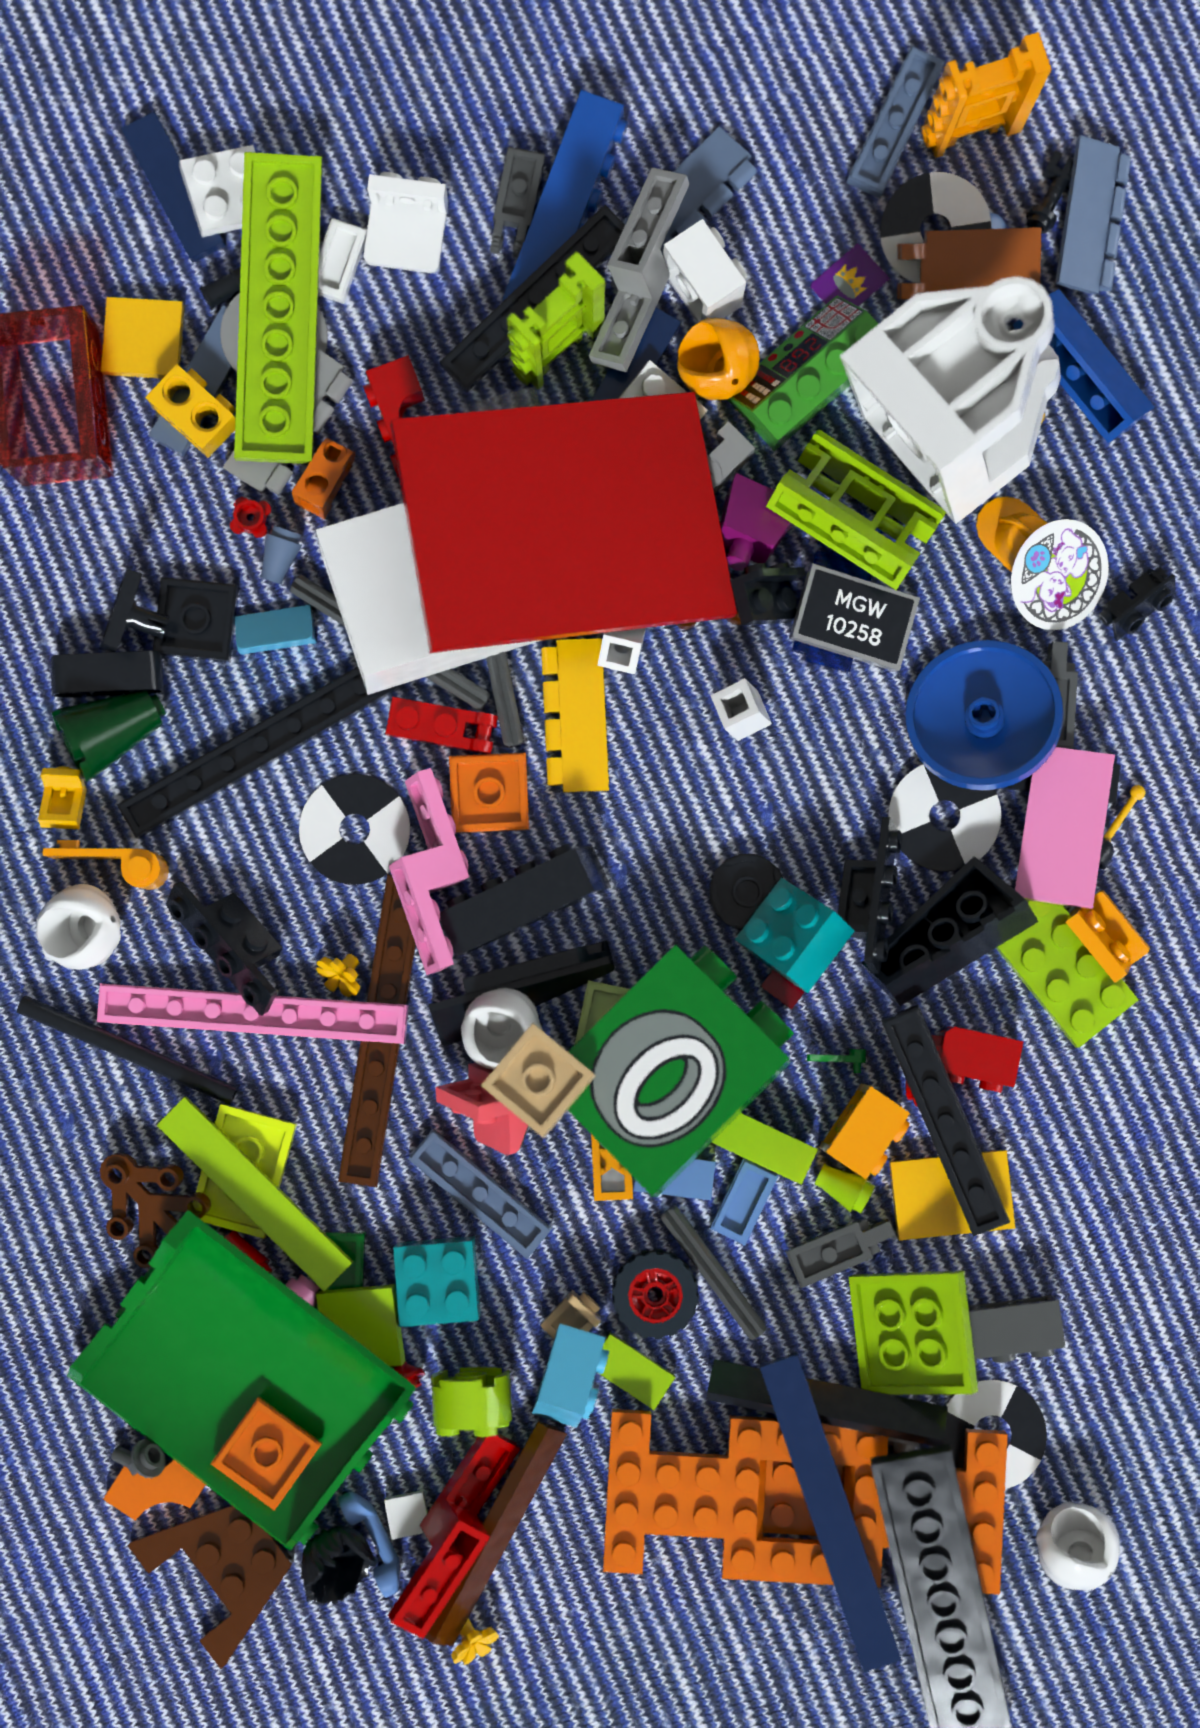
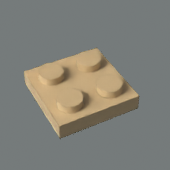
M532 1023L481 1086L542 1138H545L596 1075Z

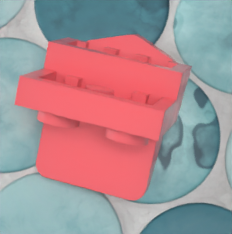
M471 1063L468 1064L469 1079L436 1087V1102L452 1109L453 1113L463 1114L473 1119L474 1136L478 1142L505 1155L515 1154L520 1150L529 1126L481 1086L492 1073V1069Z

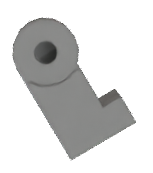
M729 421L717 432L716 440L720 444L707 457L714 494L754 456L755 447Z

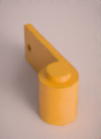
M57 840L56 844H59V848H43V856L52 859H121L123 878L130 885L141 889L153 890L159 888L165 883L169 874L166 860L158 853L145 849L80 848V840Z

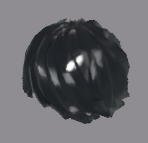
M336 1525L329 1529L322 1528L319 1534L309 1539L303 1550L301 1578L304 1581L303 1585L308 1602L314 1601L317 1605H325L330 1602L336 1604L338 1600L344 1601V1598L356 1593L357 1585L363 1577H369L368 1567L375 1566L379 1562L372 1554L368 1542L362 1534L353 1528Z

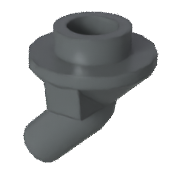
M148 1439L138 1441L133 1446L132 1451L122 1446H117L111 1456L113 1461L127 1467L132 1476L138 1473L144 1478H154L160 1475L166 1464L165 1454L162 1449Z

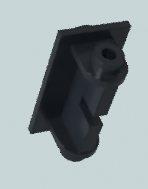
M1160 567L1154 570L1148 569L1129 585V590L1136 596L1134 599H1131L1122 590L1101 607L1102 612L1098 614V617L1106 626L1113 623L1114 639L1116 641L1125 634L1136 632L1143 625L1145 618L1155 610H1163L1172 602L1176 595L1175 575L1173 573L1167 577Z

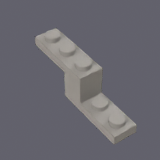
M651 168L607 264L618 292L589 353L592 364L627 372L670 277L660 249L690 185L687 175Z

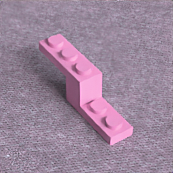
M431 768L418 771L404 781L428 849L401 857L389 865L426 975L442 971L454 965L452 944L449 938L443 934L439 922V907L436 901L431 899L429 893L455 886L469 878L467 857L459 849L455 837L456 826L450 814H447L442 800V785L434 777Z

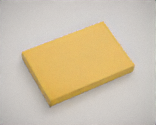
M1007 1150L981 1152L1010 1218V1223L989 1231L1015 1229ZM939 1156L889 1161L896 1231L899 1241L972 1233Z

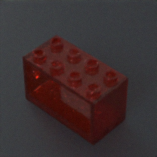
M83 305L0 313V466H3V469L22 486L114 477L105 378L101 372L102 346L100 328ZM70 339L80 452L28 457L18 345Z

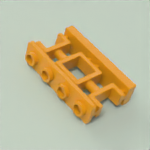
M1039 32L1024 36L1020 46L1012 48L1007 58L978 67L974 66L973 61L967 62L962 70H959L956 60L946 63L942 77L939 78L936 93L933 95L932 104L927 111L925 123L921 128L924 143L927 148L932 147L935 158L943 156L946 148L955 146L958 138L989 129L990 134L998 132L1000 126H1003L1007 137L1021 133L1052 69Z

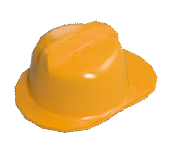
M1006 496L995 498L984 505L978 514L976 528L978 537L983 545L1006 569L1012 572L1015 558L1021 546L1033 532L1048 522L1020 499Z

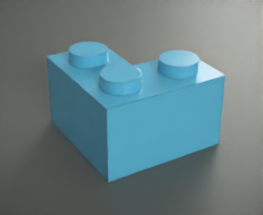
M559 1324L532 1411L533 1415L577 1428L582 1418H589L590 1413L594 1409L599 1390L592 1388L596 1372L603 1374L609 1351L603 1349L606 1337Z

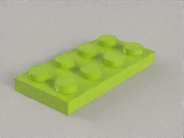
M1027 900L1039 922L1001 944L996 949L1073 1046L1080 1048L1135 1004L1138 998L1122 979L1114 983L1065 922L1070 914L1063 905Z

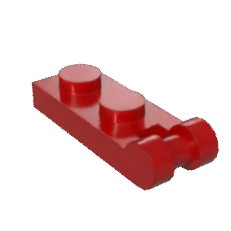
M392 697L385 734L390 737L476 753L491 754L493 742L490 741L492 728L497 727L498 716ZM467 724L477 725L475 738L464 737Z

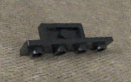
M882 817L877 861L845 860L838 915L855 930L851 937L867 938L864 962L871 974H880L881 962L887 961L889 945L888 939L885 938L886 925H891L893 920V905L889 898L890 890L895 889L897 886L898 873L897 867L894 866L895 853L901 852L902 834L900 830L896 829L891 817Z
M182 881L174 884L166 903L171 916L176 921H179L191 934L195 944L209 955L217 965L220 973L227 977L239 990L244 1001L252 1006L259 1015L266 1014L277 995V991L257 968L277 958L282 950L281 945L235 893L204 907Z

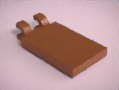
M1042 227L924 231V243L897 244L898 260L920 259V282L897 283V299H910L917 293L987 287L1001 279L1017 276L1031 279L1040 285Z

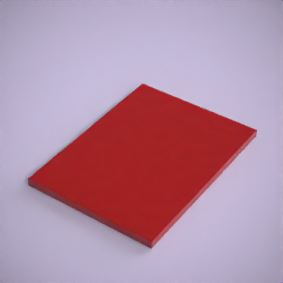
M695 392L391 420L390 426L429 653L726 619L737 615Z

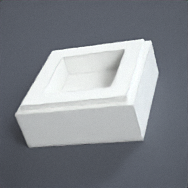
M424 1490L385 1498L384 1502L391 1540L424 1533L419 1526L428 1513Z

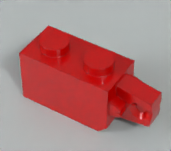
M955 1026L946 1027L939 1032V1036L932 1035L951 1082L964 1085L965 1077L980 1080L979 1088L1002 1093L1003 1085L1015 1087L1024 1041Z

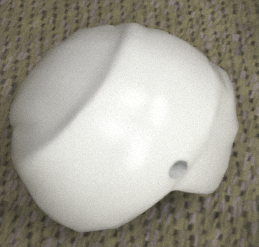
M78 884L60 891L46 903L36 920V937L42 946L45 957L69 969H88L104 963L121 939L120 918L113 902L102 890L88 884Z
M498 988L485 992L474 999L465 1012L461 1026L464 1048L472 1061L482 1067L494 1070L532 1023L542 1030L535 1005L528 996L511 988Z
M1064 1502L1049 1511L1037 1531L1036 1543L1038 1545L1040 1564L1046 1575L1057 1585L1073 1590H1092L1106 1583L1114 1573L1120 1554L1119 1534L1112 1520L1099 1509L1085 1504Z

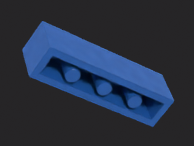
M1058 289L1048 296L1051 299L1054 320V332L1049 345L1059 357L1061 374L1059 384L1109 444L1132 428L1155 406ZM1018 319L1012 326L1019 330L1023 327L1024 323L1021 319Z

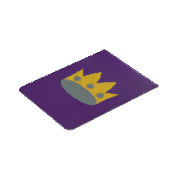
M857 243L813 281L810 287L826 305L833 298L839 296L859 307L888 282L890 278Z

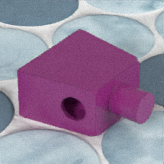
M738 473L735 474L726 494L720 526L724 547L729 550L726 556L728 566L737 571H744L743 569L748 566L750 560L756 563H766L791 528L792 523L766 507L774 492L773 489Z

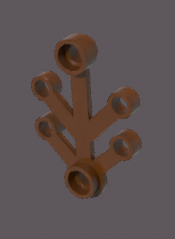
M114 1153L104 1159L100 1166V1177L105 1186L112 1190L113 1217L106 1225V1231L111 1238L115 1240L124 1239L133 1230V1221L128 1216V1194L138 1204L140 1245L134 1250L133 1259L139 1267H151L149 1265L151 1260L143 1256L142 1250H147L151 1254L152 1259L159 1248L156 1245V1224L168 1234L178 1222L168 1211L186 1213L189 1210L200 1219L211 1208L210 1199L204 1193L196 1192L192 1195L150 1193L141 1183L154 1182L163 1190H174L184 1179L182 1169L175 1164H168L165 1167L139 1166L132 1156ZM114 1168L122 1173V1179L115 1174ZM166 1172H169L174 1176V1183L169 1182L166 1179ZM192 1201H198L202 1206V1211L196 1210L193 1207ZM116 1221L123 1224L124 1231L117 1229Z

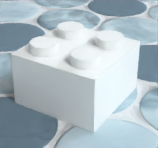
M703 219L665 243L663 249V257L670 273L668 280L697 322L706 318L724 319L742 306L746 287L745 279H747V274L741 263L736 258L731 260L723 249L725 242L721 234L715 227L709 229Z

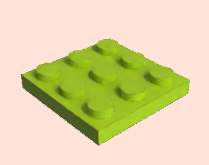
M964 1271L854 1274L848 1277L861 1389L888 1395H959L978 1392Z

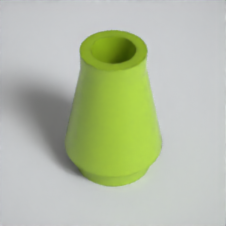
M824 1164L814 1185L822 1188L850 1213L852 1210H855L862 1214L875 1189V1185L867 1182L868 1178L864 1179L860 1175L832 1168L827 1164Z

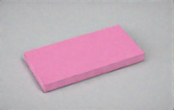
M1055 747L1048 760L1032 774L1015 891L1026 900L1093 909L1115 758L1114 754Z

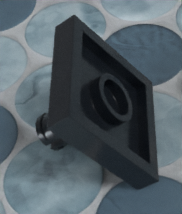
M130 569L126 570L107 623L100 650L116 652L123 632L128 627L162 639L166 628L151 624L148 621L166 626L169 615H163L137 606V601H134L142 577L141 573Z

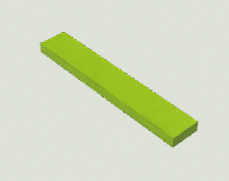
M187 1096L157 1124L323 1291L351 1265L353 1260Z

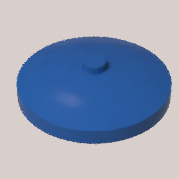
M995 640L972 641L944 651L930 661L920 672L908 696L906 725L910 742L916 755L934 775L945 782L961 788L994 790L1011 786L1026 779L1048 760L1057 746L1063 727V702L1059 686L1053 674L1034 654L1007 642Z

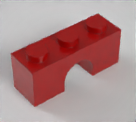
M409 355L366 371L370 383L363 385L371 408L378 405L383 419L376 422L384 443L391 440L393 443L390 426L391 420L403 418L408 408L425 401ZM394 454L390 456V459L399 478L396 455Z

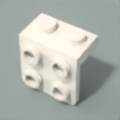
M382 172L380 175L369 174L367 190L371 207L364 249L365 262L372 266L426 273L437 272L440 266L449 202L446 184H441L440 181L431 177H419L418 180L403 179L401 175L393 172Z

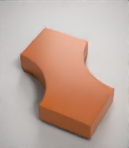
M175 1460L166 1464L162 1473L154 1478H144L138 1473L132 1476L129 1469L124 1466L103 1500L136 1521L145 1510L160 1503H177L191 1508L206 1485Z

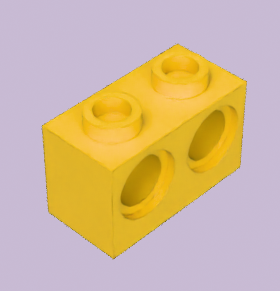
M176 364L145 398L158 414L209 458L235 431V417L233 413L236 409L221 394L214 398L204 388L208 383L195 370L190 368L188 372H185ZM180 389L190 390V395L186 401L182 403L172 401L176 391ZM209 414L218 416V422L214 427L209 429L200 427V423L205 416Z

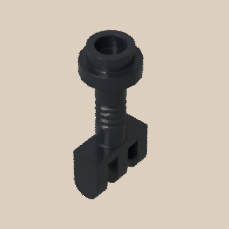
M1055 150L1042 175L1052 180L1049 189L1040 205H1032L1026 213L1027 227H1042L1041 234H1045L1054 227L1057 217L1053 211L1065 188L1069 189L1070 171L1073 167L1074 159L1069 157L1063 169L1056 166L1062 157V153Z

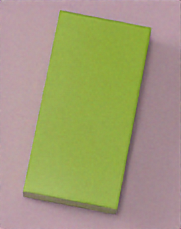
M610 1332L603 1345V1349L608 1350L609 1355L604 1372L600 1375L652 1410H655L676 1378L675 1375Z

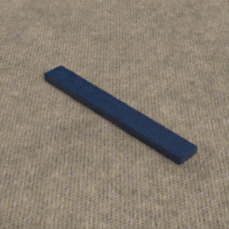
M794 1352L759 1364L863 1672L866 1673L901 1661L902 1658L798 1354Z

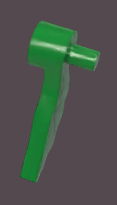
M849 1049V1055L807 1054V1061L853 1063V1073H861V1063H866V1049Z

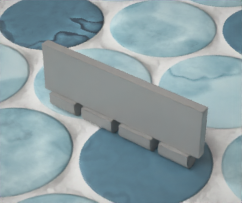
M317 348L314 406L315 435L320 433L334 412V408L323 401L324 398L327 397L339 404L353 383L352 379L342 373L345 368L344 365ZM234 451L223 466L224 470L258 492L263 493L265 488H267L276 495L280 494L293 474L282 463L235 461Z

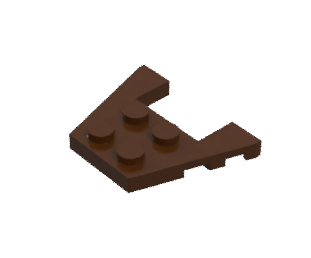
M231 1504L206 1512L191 1520L162 1528V1530L152 1534L137 1537L127 1545L148 1574L177 1551L183 1549L231 1612L199 1640L220 1669L227 1664L294 1562L280 1542Z

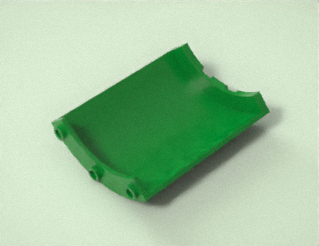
M187 1210L162 1240L149 1262L151 1267L145 1276H141L120 1303L122 1307L115 1314L118 1318L117 1322L113 1327L108 1323L103 1325L70 1366L67 1377L150 1442L158 1445L163 1452L287 1549L291 1550L298 1542L305 1546L319 1527L314 1520L353 1469L358 1473L361 1472L374 1454L369 1450L372 1444L394 1419L400 1423L413 1407L414 1403L409 1398L417 1387ZM259 1396L323 1442L275 1511L211 1465L213 1459Z

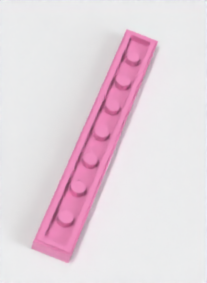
M100 983L97 1022L406 1044L409 1005L276 996L269 1011L261 1016L252 1006L244 1001L241 993Z

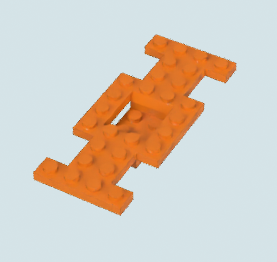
M612 1409L603 1572L643 1574L645 1534L723 1539L722 1579L834 1585L819 1540L763 1537V1533L817 1536L777 1418L730 1415L728 1451H726V1455L649 1451L651 1411ZM822 1424L877 1588H881L883 1548H889L870 1458L888 1455V1437ZM965 1429L964 1468H956L983 1594L1000 1595L1008 1434L1005 1431Z

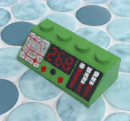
M836 296L761 361L754 379L742 392L727 400L775 452L850 386L840 355L874 329L878 323L866 310Z

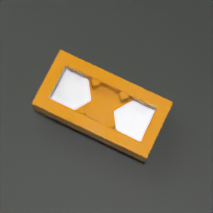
M591 1135L594 1201L633 1199L632 1175Z

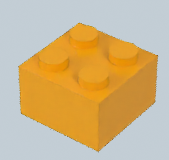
M861 1083L818 1148L864 1179H867L870 1173L876 1176L888 1159L884 1152L893 1140L898 1143L908 1130L910 1123L906 1119L910 1112L872 1086Z

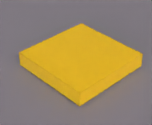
M107 297L101 372L103 375L163 379L176 364L180 366L184 303L182 301Z

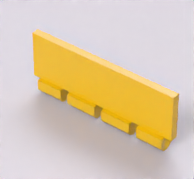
M602 638L556 640V647L541 648L542 675L557 676L558 680L543 682L544 713H559V719L544 720L546 751H561V757L546 758L547 786H562L563 793L609 791L603 667L597 666Z

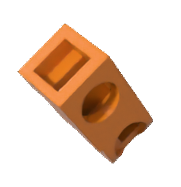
M326 438L317 449L312 461H310L292 490L295 505L326 519L332 508V502L342 486V481L346 478L353 465L356 453Z

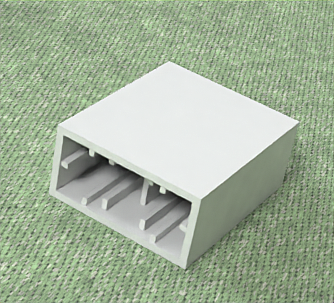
M404 503L316 529L320 553L367 695L497 655L500 652L510 651L538 642L530 641L429 653Z

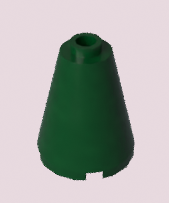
M146 690L63 707L51 712L57 730L63 731L61 733L64 739L63 743L77 770L81 771L85 782L94 779L161 727L162 721L160 717L166 715L156 694L149 696Z

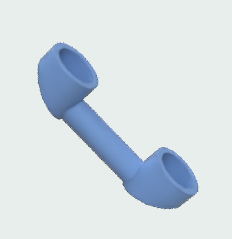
M353 1491L339 1496L340 1508L349 1525L353 1526L363 1521L376 1546L383 1564L373 1568V1574L381 1593L385 1598H388L399 1591L400 1558L374 1506L364 1497Z

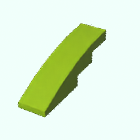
M740 1113L712 1142L802 1185L818 1151L817 1148L743 1113Z

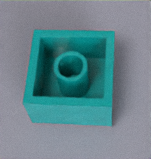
M781 877L735 940L757 960L806 993H809L855 930L834 910Z
M475 1236L398 1242L393 1247L399 1327L479 1321L481 1308Z

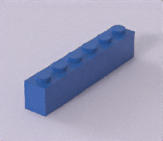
M584 90L580 91L502 302L585 224L589 211L593 213L597 211L602 196V191L598 190L602 177L609 178L615 161V156L611 155L615 142L622 143L628 126V121L624 120L623 104Z

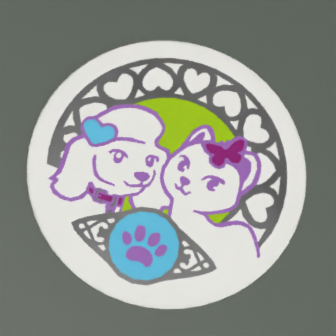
M1070 519L1047 523L1027 538L1014 561L1011 574V590L1017 609L1028 622L1046 630H1061L1079 623L1091 613L1102 597L1108 578V557L1101 538L1088 525Z

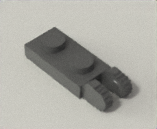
M508 146L493 216L495 225L491 241V253H500L504 242V229L507 226L518 229L513 244V257L518 258L535 213L546 154Z

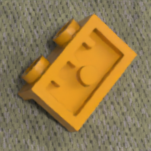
M1100 890L1095 894L1093 909L1077 907L1071 911L1065 921L1114 983L1126 976L1131 965L1150 950L1149 945L1104 890Z

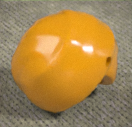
M723 318L702 319L687 331L678 347L677 369L685 386L707 400L729 399L742 392L756 376L760 361L758 343L750 330L736 321Z

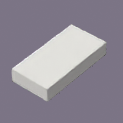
M331 218L319 254L318 296L345 304L365 246L367 229Z

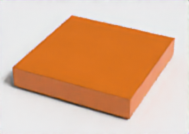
M526 753L449 756L451 817L456 826V834L529 830Z
M259 1396L213 1459L211 1465L275 1511L323 1442Z

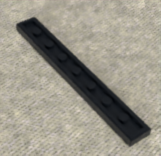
M357 666L122 801L117 806L135 838L139 839L404 687V685L401 684L367 695Z

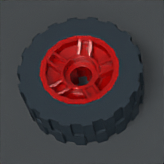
M647 1249L637 1255L633 1254L620 1266L613 1281L612 1299L614 1310H616L621 1323H624L632 1333L640 1334V1337L646 1339L654 1337L655 1340L662 1339V1337L668 1335L671 1337L676 1335V1332L681 1328L684 1329L688 1325L690 1318L694 1317L699 1299L696 1279L688 1264L672 1252L668 1253L663 1251V1249H655L653 1251H648ZM652 1287H659L662 1290L663 1297L652 1302L647 1295L648 1291Z

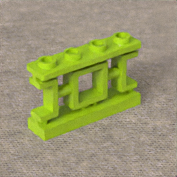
M578 252L565 262L566 274L559 278V286L535 309L529 306L524 311V318L522 320L513 312L507 317V336L510 341L509 349L511 350L510 359L514 365L512 371L524 385L527 386L531 383L537 390L544 385L543 374L545 375L550 370L549 364L573 342L576 344L581 342L584 332L594 340L604 323L605 280Z
M817 430L797 461L810 469L811 473L805 479L789 469L778 483L766 507L891 588L897 590L920 555V552L904 543L911 534L926 544L946 512L937 504L823 431ZM822 472L826 473L827 475H829L830 477L834 478L835 480H837V481L840 482L841 484L838 485L837 483H835L834 481L830 480L829 478H827L826 476H824V475L821 474V473H822ZM814 487L815 489L819 490L820 492L828 496L830 500H827L823 496L819 495L811 488ZM845 492L877 512L872 521L840 502ZM887 513L890 514L891 516H893V517L896 518L897 520H899V521H901L902 523H904L906 526H905V527L902 526V525L899 524L898 522H896V521H894L893 519H891L890 517H888L886 514H887ZM878 528L885 534L889 535L890 537L895 539L896 542L894 543L890 539L886 538L885 536L877 532L876 529Z

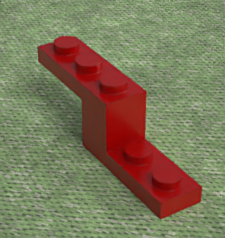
M499 1433L494 1436L477 1437L419 1525L432 1548L387 1616L392 1624L424 1639L490 1538L489 1533L477 1517V1514L519 1452L520 1448L514 1441Z

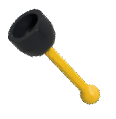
M1134 785L1130 789V798L1103 836L1099 869H1106L1112 860L1114 849L1110 840L1136 801L1144 798L1146 791L1143 786Z

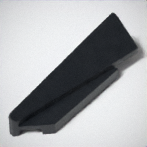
M608 941L573 948L462 979L466 991L465 995L428 1004L442 1045L449 1046L462 1040L461 1026L465 1012L471 1002L485 992L498 988L515 989L528 996L536 1007L587 984L588 980L593 981L613 972L615 966Z

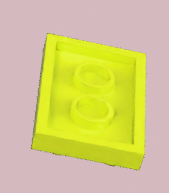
M220 1104L215 1125L280 1188L297 1124L234 1106ZM201 1171L196 1192H201L208 1196L211 1208L200 1219L204 1223L264 1239L267 1234ZM193 1201V1207L198 1211H202L201 1204L198 1201Z

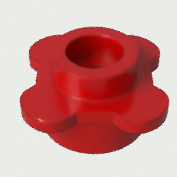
M246 497L236 499L234 502V519L230 522L231 530L238 535L245 532L253 534L256 538L264 537L268 531L265 526L266 519L272 511L269 503L266 501L258 503L254 500H248ZM250 514L254 515V519L252 521L247 520V517Z

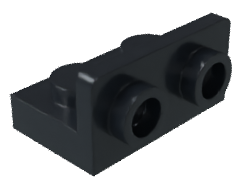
M758 563L744 568V575L730 580L741 625L788 623L794 621L797 611L796 597L791 589L790 581L806 576L804 567L790 568L789 563H780L768 568L766 563Z

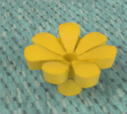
M347 954L342 961L338 958L331 960L327 957H322L317 961L318 967L316 970L318 974L328 978L324 983L328 990L334 992L339 987L340 992L346 997L357 995L360 985L356 981L358 973L355 969L359 965V960L354 955Z
M467 1619L459 1634L462 1640L451 1653L453 1663L463 1661L464 1665H467L474 1660L476 1653L481 1657L487 1655L491 1651V1647L488 1644L495 1642L499 1638L498 1633L493 1627H488L481 1631L477 1630L471 1621Z

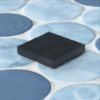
M161 577L157 613L169 615V620L166 626L156 624L166 629L162 639L154 636L153 651L161 652L164 656L231 662L239 586L235 584Z

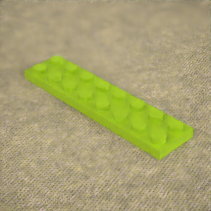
M244 152L235 461L309 464L313 458L322 156Z

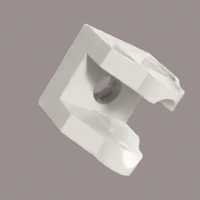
M1017 276L1001 279L987 287L917 293L840 355L863 418L955 524L1030 466L1046 404L1057 391L1061 379L1059 357L1049 345L1054 332L1051 299L1045 289L1031 279ZM1013 318L1021 319L1024 323L1021 329L1012 331L1008 330L1006 325Z

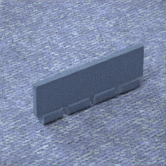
M720 126L673 171L687 175L690 185L661 246L662 255L664 244L673 239L674 235H679L701 219L707 223L705 217L699 212L700 209L709 217H713L733 197V193L726 186L727 183L735 191H739L757 173L756 168L749 162L752 159V155ZM630 214L622 221L625 225Z
M1083 135L1078 136L1076 140L1055 284L1096 295L1099 291L1108 292L1112 290L1116 263L1104 260V258L1114 259L1117 257L1121 226L1109 223V221H1122L1126 189L1118 186H1125L1128 183L1131 157L1122 153L1119 154L1120 147Z

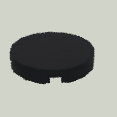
M738 854L726 859L715 870L709 884V900L715 914L725 924L742 930L782 877L780 870L768 859L757 854Z

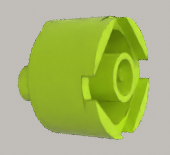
M478 1366L459 1368L460 1372L456 1373L453 1377H448V1370L439 1371L431 1375L433 1425L436 1427L437 1436L458 1435L460 1430H474V1436L478 1437L494 1436L498 1434V1428L510 1425L512 1421V1401L509 1370L502 1373V1368Z

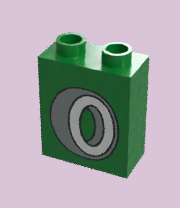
M675 944L568 1051V1053L596 1075L568 1111L653 1197H658L790 1064V1058L780 1048L794 1035L792 1030L761 1000L745 1014L724 993L737 979V976L705 945L689 958Z

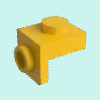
M66 766L42 768L41 779L44 784V791L38 816L40 827L80 829L87 792L81 771Z

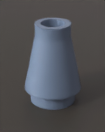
M272 525L270 534L266 533L260 578L282 585L287 571L302 547L299 544L301 534Z

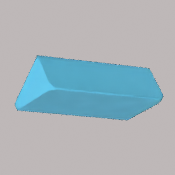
M311 605L235 616L237 651L241 655L317 643Z

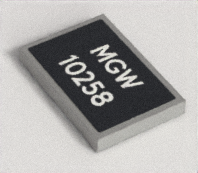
M812 563L808 568L789 639L898 672L901 669L920 597Z

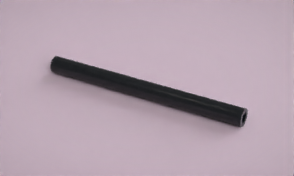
M25 995L18 1005L17 1013L221 1102L231 1105L235 1098L238 1087L36 999Z

